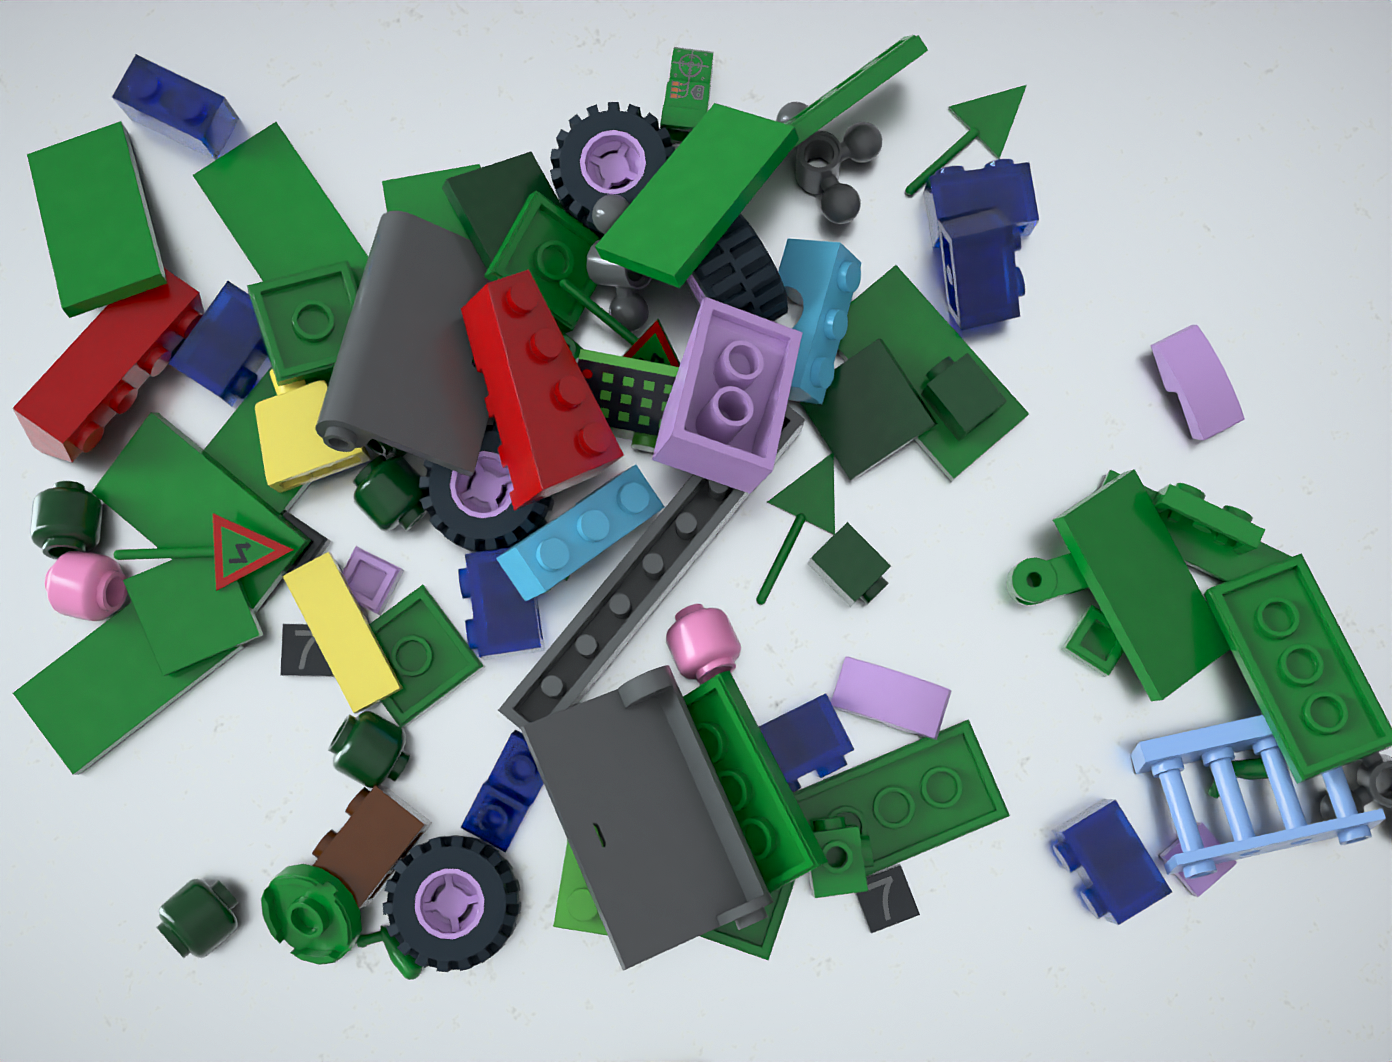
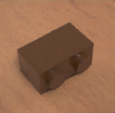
M375 785L371 791L366 787L361 789L345 810V813L350 816L348 821L338 833L331 829L312 852V855L317 858L312 866L322 868L338 878L353 895L359 910L371 903L395 872L393 868L398 861L404 859L409 854V850L416 845L432 824V822L385 785Z

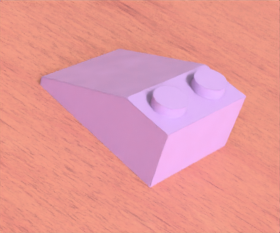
M705 297L699 308L663 413L652 460L750 494L774 468L803 332Z

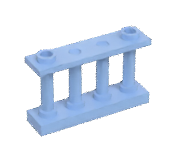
M1263 715L1141 741L1130 755L1136 775L1152 771L1155 778H1160L1183 853L1173 855L1164 864L1167 875L1184 872L1185 879H1195L1217 872L1215 864L1338 837L1340 845L1360 842L1371 838L1370 830L1386 819L1383 808L1358 814L1343 768L1340 767L1322 774L1337 819L1307 825L1285 758ZM1253 749L1255 755H1261L1286 830L1255 836L1231 760L1235 759L1234 753ZM1203 760L1204 766L1211 767L1234 838L1233 842L1204 848L1180 773L1185 769L1183 764Z

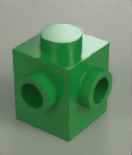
M845 816L813 820V833L828 862L808 872L811 895L814 898L868 891L865 868L874 866L869 835L860 836L859 826L857 825L846 826Z

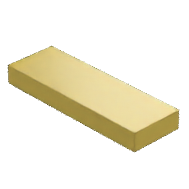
M327 552L282 576L353 713L357 714L403 689L332 553Z

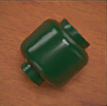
M383 455L376 457L353 480V484L357 487L353 496L354 503L382 531L393 530L399 525L408 531L427 513L423 509L421 499L427 496L428 490L419 488L421 475L400 456L388 459Z
M59 481L53 485V488L41 491L34 498L30 527L32 542L42 549L44 555L52 559H58L68 551L85 553L93 550L98 545L101 536L103 509L100 499L93 493L86 491L83 484L74 481Z
M364 711L357 717L349 714L339 727L328 748V751L334 754V768L367 788H373L375 785L380 786L386 778L395 782L410 758V754L403 750L406 743L405 731L371 711Z
M192 879L161 905L159 917L162 922L156 928L183 958L190 953L195 957L204 958L237 929V918L231 910L239 902L219 880L209 886L201 879Z

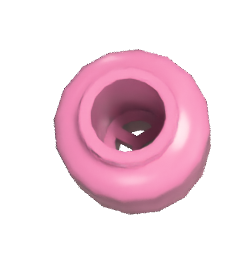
M68 551L60 556L48 570L45 577V589L52 608L58 613L88 621H101L113 614L124 603L127 589L123 580L127 578L123 574L119 563L109 556L91 552Z
M693 604L680 610L675 615L676 622L667 631L666 644L681 675L687 679H697L698 683L703 684L719 673L729 670L732 673L736 668L735 661L740 656L741 644L725 612L719 608H704L702 604Z

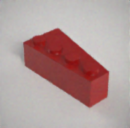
M525 270L487 283L461 308L477 372L483 373L489 395L484 400L489 418L495 417L502 443L498 447L502 467L509 469L514 488L509 494L515 511L595 477L622 458L624 454L530 271Z

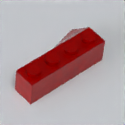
M164 268L167 284L108 304L12 408L32 446L41 453L72 463L82 451L84 453L91 451L101 440L104 427L115 414H123L132 406L137 398L138 389L149 376L155 377L165 369L170 361L171 352L182 339L188 340L198 332L205 315L200 292Z

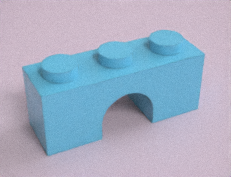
M787 239L778 273L784 284L787 297L794 303L803 305L801 318L792 328L803 333L788 400L822 405L826 389L833 381L834 361L840 340L843 339L847 331V314L853 292L858 289L861 281L860 267L862 264L841 242Z
M636 464L601 485L575 503L576 505L536 530L496 558L525 601L548 591L665 508Z

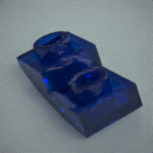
M517 730L511 733L491 774L482 784L460 827L505 853L511 846L544 786L523 733Z

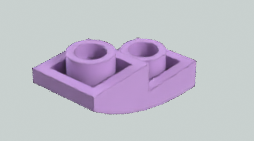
M1190 325L1151 345L1165 389L1168 392L1178 394L1193 439L1204 441L1245 420L1226 371L1198 325Z
M845 656L830 705L841 711L883 722L888 727L937 740L952 691L908 674Z

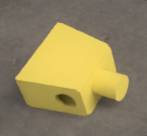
M273 369L270 370L269 373L277 396L260 401L255 405L265 476L270 487L281 493L371 460L365 446L355 448L351 452H341L325 445L323 438L317 434L315 426L328 388L325 380L316 381L306 385L305 380L278 387Z

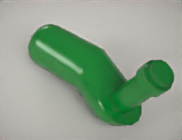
M1262 758L1231 761L1236 778L1246 780L1268 779ZM1214 780L1212 786L1209 787L1208 795L1218 799L1220 795Z
M381 925V931L366 935L361 934L359 936L357 946L361 948L383 941L391 962L404 978L414 980L421 974L422 966L416 964V959L411 955L405 956L397 948L400 944L395 936L390 937L386 926Z

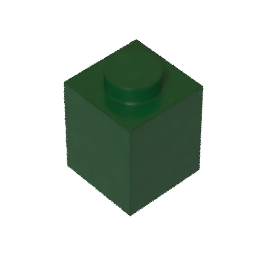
M968 353L956 362L950 356L946 357L925 375L930 382L927 383L921 395L958 441L962 440L997 413L1006 403V399Z
M848 522L808 562V565L850 607L859 598L868 604L889 584L882 575L891 565Z

